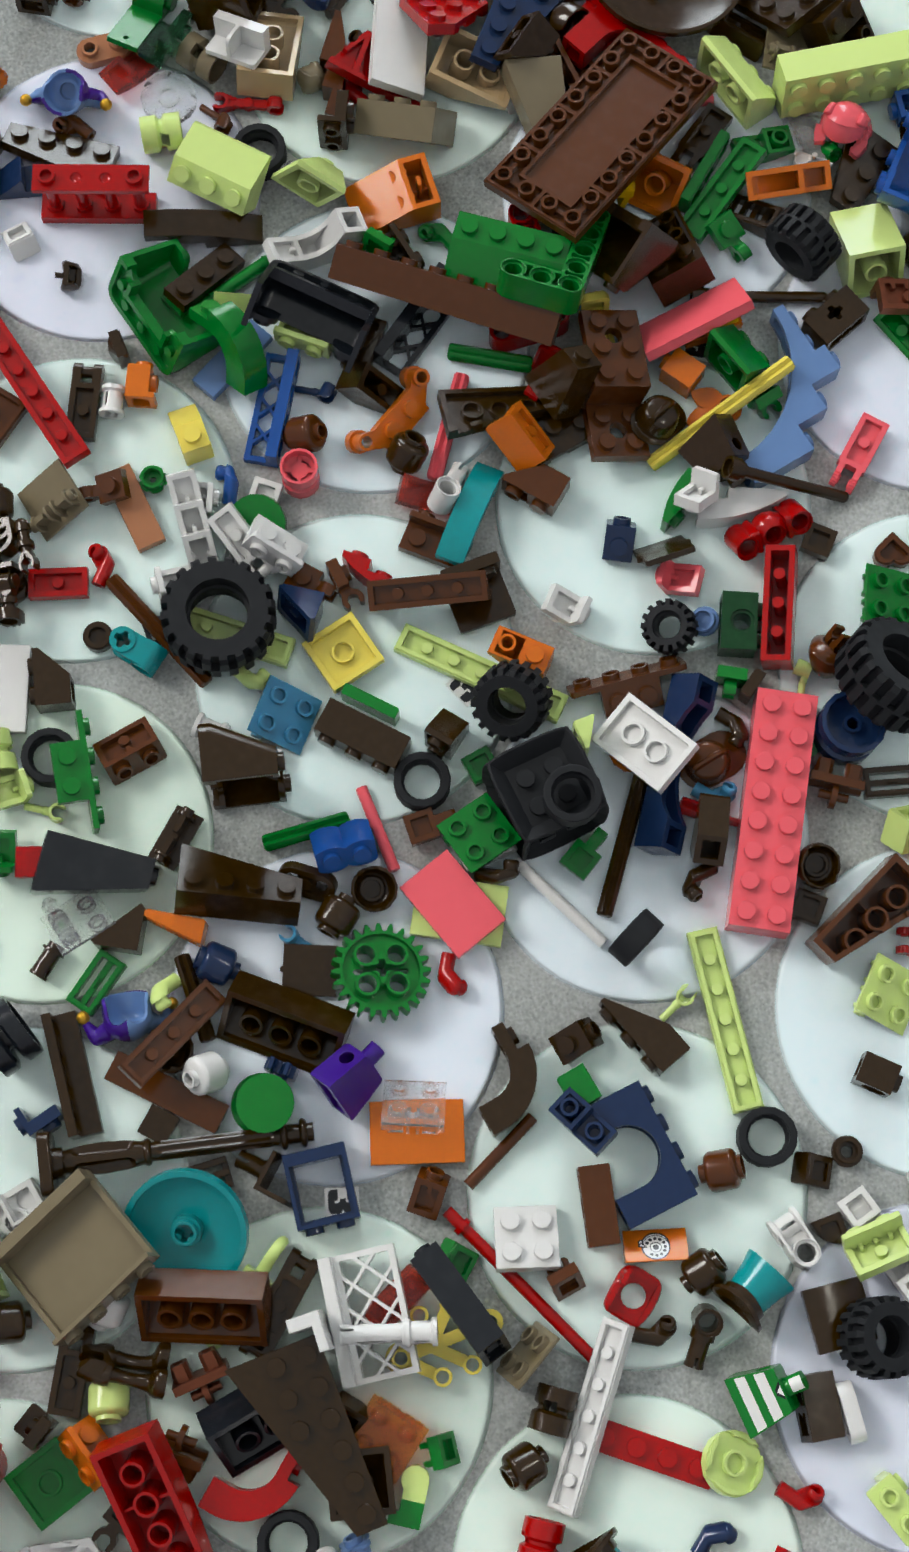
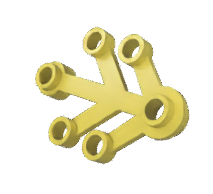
M439 1303L440 1310L437 1314L438 1346L433 1347L432 1343L416 1345L419 1358L433 1354L463 1367L465 1372L470 1375L478 1374L482 1369V1361L478 1356H468L448 1347L465 1340V1337L458 1328L443 1334L450 1316ZM416 1306L410 1311L411 1321H415L413 1313L418 1309L425 1312L426 1317L424 1320L429 1318V1313L423 1306ZM486 1309L491 1316L496 1318L497 1325L502 1329V1315L497 1310ZM394 1344L391 1345V1346L388 1348V1350H387V1352H386V1355H385V1359H386V1357L388 1356V1354L390 1353V1351H391V1349L393 1348ZM399 1346L390 1362L400 1369L412 1367L410 1353ZM398 1352H404L407 1355V1362L404 1365H399L395 1361V1355ZM471 1358L479 1362V1367L476 1371H470L466 1367L467 1361ZM419 1360L421 1372L417 1373L434 1380L435 1384L439 1387H446L451 1383L452 1373L448 1368L440 1367L437 1369ZM439 1371H446L449 1374V1380L446 1383L442 1384L437 1381L436 1376Z

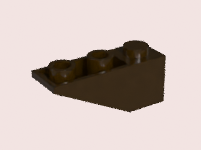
M606 998L600 1001L599 1006L601 1010L599 1014L610 1026L615 1024L622 1032L619 1035L621 1040L629 1049L632 1050L635 1047L643 1056L640 1061L650 1073L656 1071L660 1076L689 1051L690 1047L670 1024Z

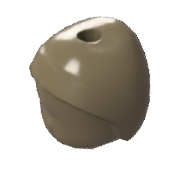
M318 61L310 62L309 65L298 68L296 73L297 82L304 94H314L322 89L325 71Z

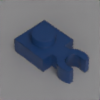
M273 1056L268 1057L264 1065L266 1072L279 1076L286 1082L289 1080L295 1083L299 1073L298 1068L292 1066L293 1064L283 1062Z

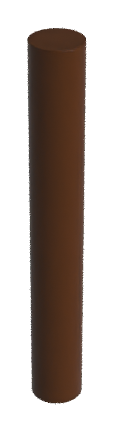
M528 1113L464 1182L473 1190L534 1126L537 1120Z

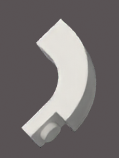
M359 206L334 208L327 219L316 228L295 236L266 238L262 246L269 263L272 260H282L308 271L332 262L337 243L346 244L347 239L360 242L368 227Z

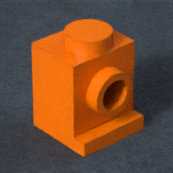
M138 361L136 363H128L124 393L128 407L157 409L158 403L154 393L158 392L159 378L158 375H154V365L151 362Z

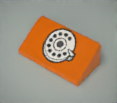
M685 1228L622 1231L624 1264L689 1259Z

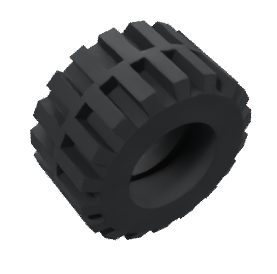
M801 203L789 204L764 230L766 246L774 259L787 272L807 282L816 281L842 253L839 237L829 222L814 209Z
M512 659L509 663L507 660L501 661L497 666H492L473 688L472 695L474 697L471 699V707H476L472 712L474 719H480L478 726L481 730L486 727L489 730L487 735L493 738L495 734L499 735V741L504 742L508 737H510L511 742H517L521 737L524 740L534 733L548 717L549 710L553 704V700L549 699L553 695L552 688L546 687L549 683L548 678H541L539 674L542 671L538 667L535 670L531 669L530 662L525 661L521 665L519 664V659ZM506 687L516 690L525 701L526 711L524 713H514L507 710L500 702L499 688Z
M885 1295L861 1298L856 1300V1303H850L846 1307L848 1312L842 1313L839 1318L842 1321V1325H837L836 1332L840 1333V1339H836L837 1347L841 1346L842 1352L839 1353L842 1360H848L846 1366L851 1371H857V1376L868 1378V1380L898 1379L901 1376H908L909 1302L906 1300L900 1301V1297ZM878 1323L883 1326L887 1337V1344L883 1353L878 1348L875 1338Z

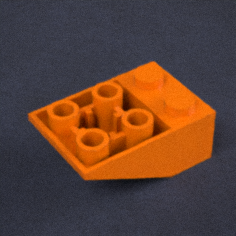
M424 152L389 163L348 186L344 194L348 207L359 206L368 229L373 227L376 230L383 231V234L388 232V225L392 222L395 223L398 229H405L441 218V200Z

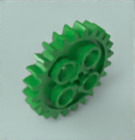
M380 923L376 924L374 931H371L368 925H364L362 935L354 929L351 934L352 940L344 937L342 941L343 947L337 946L335 954L338 957L332 958L331 966L336 969L331 970L330 978L338 980L333 983L332 989H342L339 993L338 1001L349 1000L346 1010L356 1006L358 1008L356 1017L359 1018L365 1011L368 1013V1020L370 1022L375 1014L379 1015L382 1023L385 1022L387 1014H390L392 1019L397 1021L399 1011L408 1016L411 1011L410 1006L417 1009L420 1004L418 998L424 999L427 993L424 988L429 987L431 982L430 979L426 978L430 974L431 968L423 966L427 963L429 956H419L423 945L415 947L412 945L415 938L414 935L407 939L403 938V928L395 934L393 933L392 924L388 926L386 931H382ZM366 954L372 961L369 963L361 962L357 955ZM388 954H398L402 961L393 962L389 959ZM376 969H381L382 974H385V976H380L379 971H376ZM401 970H406L408 973L405 974L404 972H400V971H401ZM356 971L360 973V975H355L353 972ZM368 983L373 987L374 991L364 992L360 989L359 984ZM390 983H400L404 987V991L398 992L390 987Z

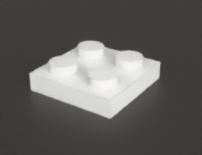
M557 1205L493 1207L496 1273L560 1269Z

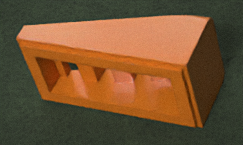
M152 909L144 911V917L150 923L198 947L205 945L209 927L205 919Z

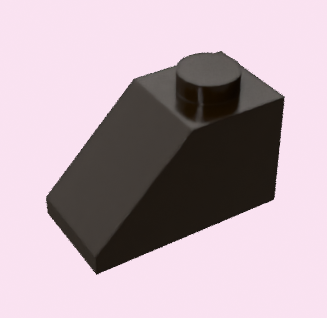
M539 10L523 15L493 58L496 61H504L505 59L549 56L554 51V44L560 35Z
M368 361L355 362L350 373L344 371L347 365L345 363L335 387L338 392L353 403L382 414L387 411L404 390Z

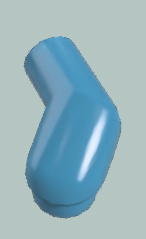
M726 781L723 783V786L710 789L697 782L690 795L699 799L700 793L727 796L731 798L732 802L736 798L737 786L733 782Z

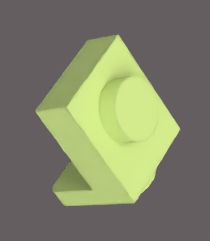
M24 768L17 769L14 774L0 777V811L28 803L32 798L34 783L29 775L26 776Z

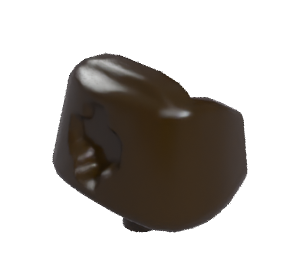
M64 260L62 262L63 273L55 272V278L63 279L60 287L61 291L78 290L82 281L81 267L77 263Z

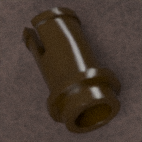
M51 940L47 945L43 944L44 950L29 970L44 981L47 980L59 959L65 957L63 956L65 949Z

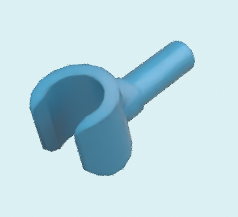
M285 925L293 931L291 938L286 939L279 934L280 939L285 944L312 945L300 936L298 930L293 925Z

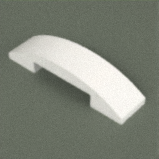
M863 1185L837 1203L838 1208L851 1228L868 1224L882 1215L880 1213L882 1210ZM908 1261L884 1272L907 1302H909Z

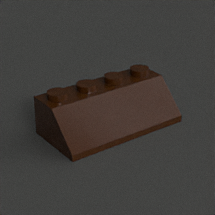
M154 1268L144 1278H138L134 1292V1301L141 1341L268 1347L271 1314L269 1272Z

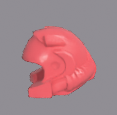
M830 102L821 115L820 123H816L813 138L814 144L824 145L826 137L840 144L856 141L850 147L849 156L857 160L867 150L868 140L872 136L871 119L862 106L855 102Z

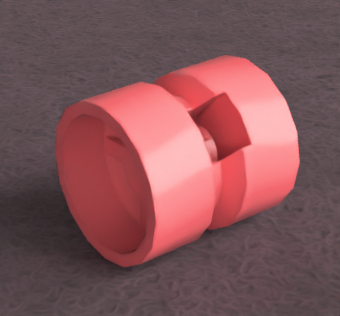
M302 448L291 449L286 452L281 458L279 465L284 489L294 498L303 499L312 496L320 485L316 457L307 449Z

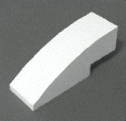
M728 487L725 498L718 497L715 503L699 514L695 513V529H714L742 524L745 520L752 521L761 512L773 511L772 507L778 506L787 498L788 489Z

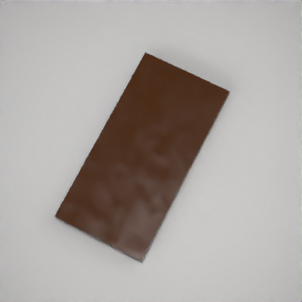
M625 28L484 179V186L576 244L718 88V81L630 29Z

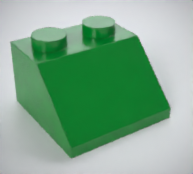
M734 324L714 328L709 332L703 356L734 392L770 367L769 360L761 351L757 352L751 345L748 335L742 330L739 331Z

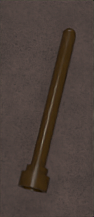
M703 286L693 291L689 295V300L708 291L709 288H704ZM745 291L753 303H824L823 300L827 296L825 292Z
M727 456L722 465V477L734 482L747 478L845 503L849 499V495L845 491L749 467L739 457Z

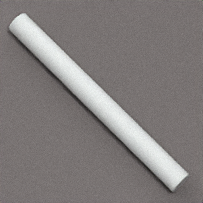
M520 856L514 859L519 861L518 871H520V874L599 948L606 943L608 939L525 861H522Z

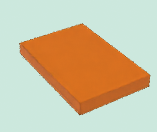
M463 1099L369 1102L371 1166L465 1163Z

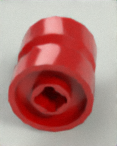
M525 1515L521 1531L525 1541L519 1543L517 1552H559L556 1546L563 1542L566 1524Z

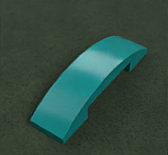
M480 462L475 464L449 517L435 553V558L453 565L466 561L473 545L474 537L492 497L494 498L504 476V471Z

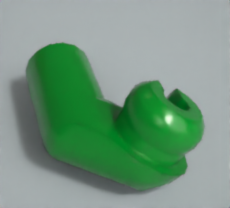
M425 223L419 226L417 233L420 239L425 242H441L449 251L452 233L444 224Z

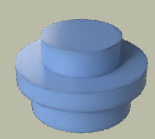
M707 606L697 608L693 613L699 627H696L698 635H712L720 624L718 613L713 608Z

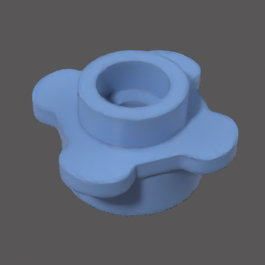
M354 1533L344 1537L343 1542L339 1544L340 1552H371V1541L368 1539L369 1533L358 1537Z

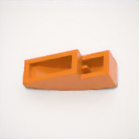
M830 160L745 172L748 201L833 189Z

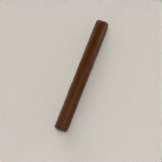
M114 574L106 581L108 589L159 644L169 652L172 658L199 687L204 688L212 681V675L208 671L204 675L196 673L193 666L185 667L180 663L179 657L172 654L164 637L161 620L118 574Z

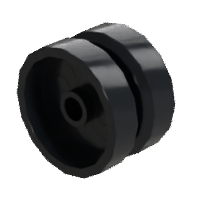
M1 996L0 1071L6 1077H10L21 1068V1061L14 1048L24 1058L29 1060L41 1054L44 1049L17 1010L4 996Z

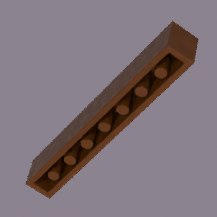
M347 239L346 244L337 243L328 274L330 279L550 347L555 343L563 314L502 297L496 291L497 285L486 282L484 287L473 284L475 278L459 273L457 278L446 275V269L430 265L429 270L418 267L419 261L402 256L401 261L390 258L391 252L374 248L373 253L362 250L364 244Z

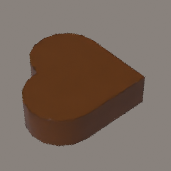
M892 532L876 547L872 556L875 565L885 568L890 566L899 569L905 568L909 565V546Z

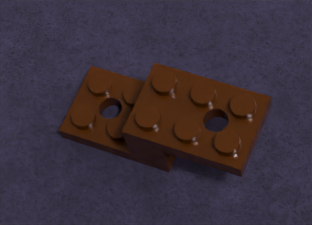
M581 310L578 320L583 345L587 344L602 364L581 407L591 462H647L651 456L649 445L637 438L630 425L631 414L642 403L651 388L637 311ZM612 334L619 342L613 343L605 335ZM610 429H618L623 437H615L610 433Z

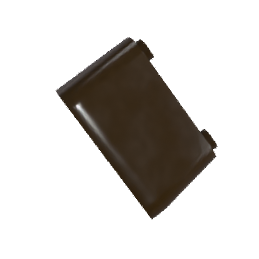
M613 202L606 210L610 214L605 242L593 273L605 280L602 286L617 295L619 291L628 292L677 253L681 244L646 219L642 220ZM552 230L551 232L553 234L561 235L554 230Z
M212 723L198 724L202 782L204 786L210 785L211 790H213V806L215 810L287 802L286 792H292L290 774H284V770H286L284 752H278L277 746Z

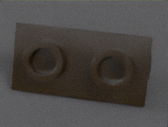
M177 805L148 857L156 859L157 863L175 871L180 862L182 843L190 845L204 818L194 814L195 811L187 806L181 807Z

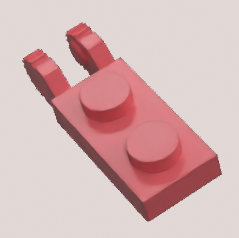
M864 412L837 461L838 466L828 484L834 487L839 482L842 476L841 473L845 468L854 473L852 479L848 481L845 487V492L851 495L860 476L863 477L890 425Z

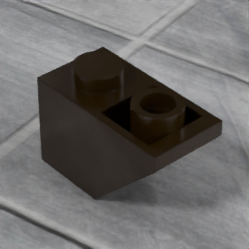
M31 648L32 658L27 659L29 676H33L34 687H29L31 705H35L40 714L76 710L75 686L70 673L39 648Z
M443 708L424 730L425 746L428 747L427 751L441 759L445 757L451 761L469 732V722Z
M700 793L690 845L693 863L723 867L729 836L730 797Z

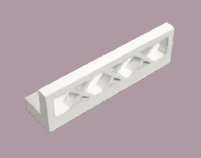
M315 1310L286 1320L289 1334H299L313 1329L320 1352L335 1349L325 1311Z

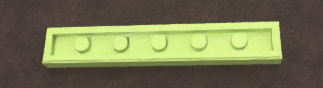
M407 623L394 647L395 653L471 687H475L480 678L492 666L498 665L493 661ZM506 687L499 688L498 695L500 700L526 711L525 701L516 690ZM552 688L553 695L549 699L553 700V704L545 720L557 724L569 699V695Z
M717 926L689 932L686 934L732 1114H739L763 1107L760 1088Z

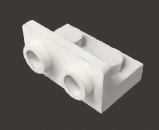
M260 514L254 518L241 545L252 556L263 559L274 566L279 573L290 577L303 567L305 562L302 559L309 547L308 544Z

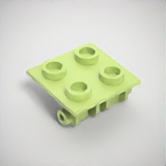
M877 953L875 960H872L870 963L872 966L867 977L863 979L865 982L864 986H860L861 993L857 1001L852 1005L854 1007L853 1013L860 1017H865L866 1015L903 1036L909 1022V970L883 954Z

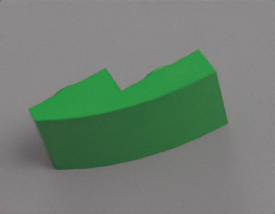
M788 125L762 128L758 135L745 136L767 149V156L761 164L794 153L796 150ZM742 137L732 138L729 144L731 151Z
M690 468L678 480L668 498L660 527L663 533L670 527L674 529L678 527L686 517L684 514L685 509L673 505L674 494L691 483L692 469Z

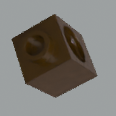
M866 1051L861 1055L850 1083L886 1098L892 1092H898L903 1080V1076L899 1074L902 1066Z

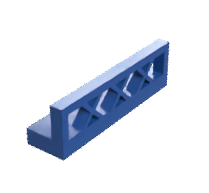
M288 348L286 355L266 352L267 381L269 377L272 382L267 384V387L258 390L243 458L245 463L279 468L284 444L283 431L287 421H289L301 364L300 351L293 348ZM272 362L284 364L282 375L276 379L270 372ZM276 387L278 390L277 400L269 406L264 399V395L267 391ZM270 413L273 417L271 428L263 432L258 425L259 420ZM264 440L267 444L265 457L252 455L253 447Z

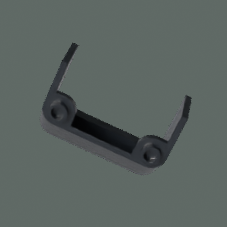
M272 260L256 282L241 325L247 326L252 318L257 324L266 327L270 324H276L278 320L332 344L330 350L334 353V357L341 362L347 363L344 371L350 373L375 321L379 306L363 296L288 262Z

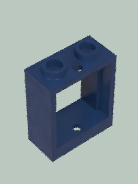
M344 1141L281 1156L299 1233L305 1232L306 1237L325 1233L324 1227L336 1224L337 1229H343L356 1225L355 1219L361 1218ZM339 1158L351 1211L305 1222L294 1169Z

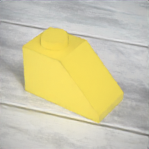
M195 404L168 413L187 466L214 457L211 442Z

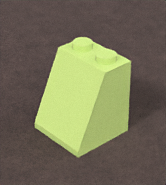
M876 203L830 212L829 224L837 233L842 245V253L836 260L842 287L847 285L859 298L870 296V291L878 278L888 276L893 278L904 277L906 243L887 205Z

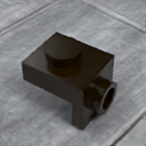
M590 1017L577 1020L548 1038L563 1066L604 1044L599 1026Z

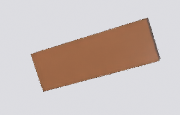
M128 463L119 468L126 470L131 498L117 502L116 505L139 553H142L166 542V539Z

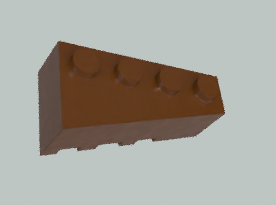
M897 853L886 857L804 944L825 965L832 964L909 917V865Z

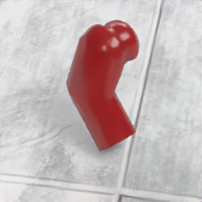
M95 543L88 549V555L92 558L97 568L91 583L96 587L105 589L106 581L114 570L115 562L105 546Z
M781 1481L774 1495L796 1510L803 1511L820 1505L825 1496V1491L821 1485L816 1483L795 1490Z

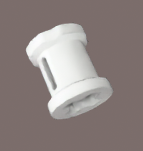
M115 383L103 384L102 393L104 394L102 407L98 410L99 416L108 420L123 419L125 417V412L122 410L125 386Z

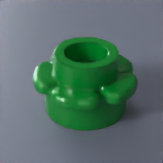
M147 466L139 475L141 480L139 485L145 492L150 491L152 494L160 493L163 487L167 485L165 477L167 474L163 473V469L158 466ZM152 478H155L156 481H155V482H151V479H152Z

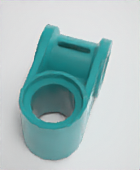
M126 626L115 628L109 636V643L114 654L150 678H153L169 653L155 641L145 638ZM128 638L130 644L128 646L123 644L120 647L118 642L120 640L125 642Z

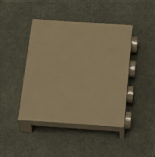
M77 1168L0 1242V1267L56 1337L52 1341L54 1346H72L78 1342L84 1335L83 1330L90 1323L94 1324L101 1320L108 1312L106 1308L114 1300L119 1301L131 1291L130 1285L137 1278L141 1279L147 1276L155 1267L153 1263L160 1257L90 1170Z

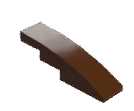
M336 9L319 57L320 65L325 71L322 83L323 100L328 101L325 115H335L337 89L344 90L345 78L324 67L332 55H337L346 46L342 14L340 10Z

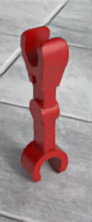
M216 92L214 94L215 101H224L222 105L213 104L212 106L213 110L219 114L221 112L235 111L236 109L248 112L252 110L267 111L275 116H280L284 112L283 100L279 96H270L267 100L250 97L244 99L236 98L224 92Z

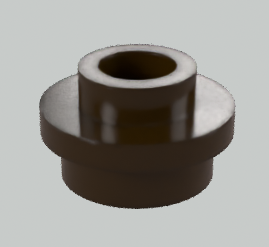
M847 1135L841 1136L833 1142L831 1156L839 1166L853 1167L862 1159L863 1148L856 1138ZM843 1146H848L851 1149L852 1154L849 1158L841 1154Z

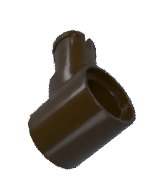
M710 1303L698 1304L691 1312L692 1328L689 1335L692 1338L683 1364L690 1368L695 1366L696 1370H703L709 1345L714 1343L715 1337L723 1329L724 1322L722 1316L715 1306ZM704 1314L715 1315V1320L709 1327L699 1325V1321Z

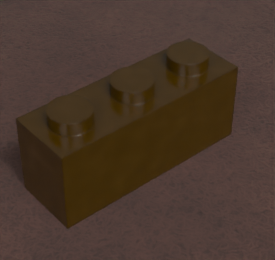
M331 697L313 728L315 736L318 737L317 741L320 744L331 749L336 746L344 750V755L356 762H360L362 759L372 764L371 768L382 775H387V773L394 775L399 762L405 758L412 745L410 736Z

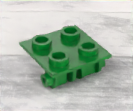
M867 563L865 573L862 574L863 591L861 596L865 598L861 600V605L864 608H862L860 621L863 623L876 617L897 618L898 622L905 621L909 623V574Z
M487 792L436 825L443 835L442 838L445 844L453 848L471 874L522 840Z

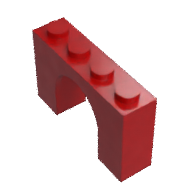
M601 3L564 35L562 45L572 64L582 70L600 52L607 49L625 28H628L693 67L685 56L679 55L663 38L642 32L623 23L613 16Z

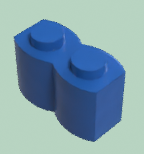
M368 819L350 820L339 827H322L309 834L319 873H334L346 868L348 865H365L378 858L375 839Z

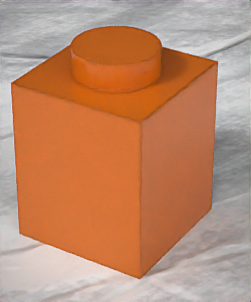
M677 348L672 355L667 353L658 366L661 369L659 381L687 399L691 395V391L703 379L706 365L681 348Z

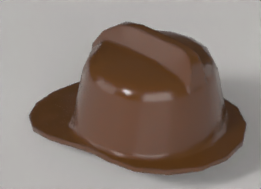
M719 730L710 733L695 742L700 748L681 770L680 777L692 788H694L697 782L708 788L715 787L743 768L746 761L745 746L737 748L731 745L728 739L732 733L729 731Z

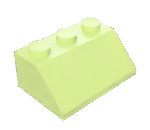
M705 35L702 37L696 69L718 81V88L714 92L742 127L747 130L772 114L777 99L775 92L759 78L756 68L746 62L742 57L739 47L731 43L726 36Z
M195 121L174 154L167 181L240 216H244L256 209L272 156Z

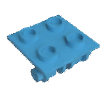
M270 675L247 730L256 739L261 740L263 737L300 755L322 701Z

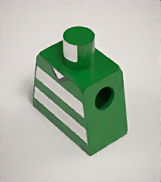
M780 1363L737 1372L724 1380L750 1439L795 1411L800 1406L796 1394L809 1389L807 1378L801 1370L787 1376Z

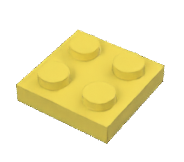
M352 611L315 634L313 641L301 643L303 649L334 694L341 691L345 683L352 684L385 662L384 657Z

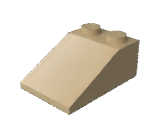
M261 11L257 23L269 27L271 49L255 70L237 64V95L260 98L279 96L284 101H293L304 16Z
M459 28V32L455 35H444L425 78V87L447 98L505 111L510 95L500 74V68L493 72L469 61L478 37Z

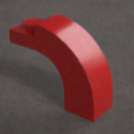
M288 1451L275 1476L264 1486L253 1489L241 1488L216 1475L213 1477L198 1507L218 1518L229 1521L246 1522L261 1519L280 1509L296 1493L300 1484L290 1479L291 1474L298 1476L302 1468Z

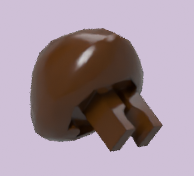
M835 623L826 635H816L809 645L808 658L812 669L822 678L835 677V656L838 650L850 638V636L842 634L846 630L842 625Z

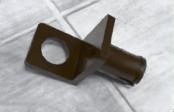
M241 1150L238 1155L248 1160L249 1163L236 1158L234 1166L257 1177L253 1187L255 1190L291 1208L292 1203L267 1190L282 1163L281 1156L283 1155L273 1150L266 1161L247 1150Z

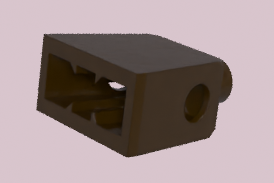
M714 413L678 450L680 455L692 467L697 465L719 473L720 482L727 481L731 488L740 486L746 480L744 478L734 482L724 479L721 475L722 465L727 456L731 455L742 458L744 462L749 458L748 448L731 414Z

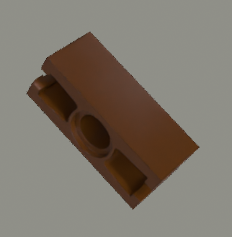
M609 1163L577 1167L576 1172L587 1248L621 1243Z

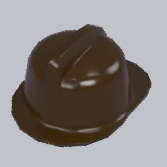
M654 395L635 408L631 414L630 425L637 438L644 443L663 445L683 430L686 425V415L682 407L674 399L664 395Z

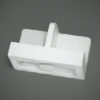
M218 9L213 16L215 35L205 47L206 54L255 70L271 49L269 27Z

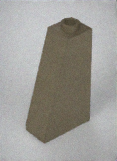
M561 55L505 59L500 67L502 79L525 134H527L566 93Z

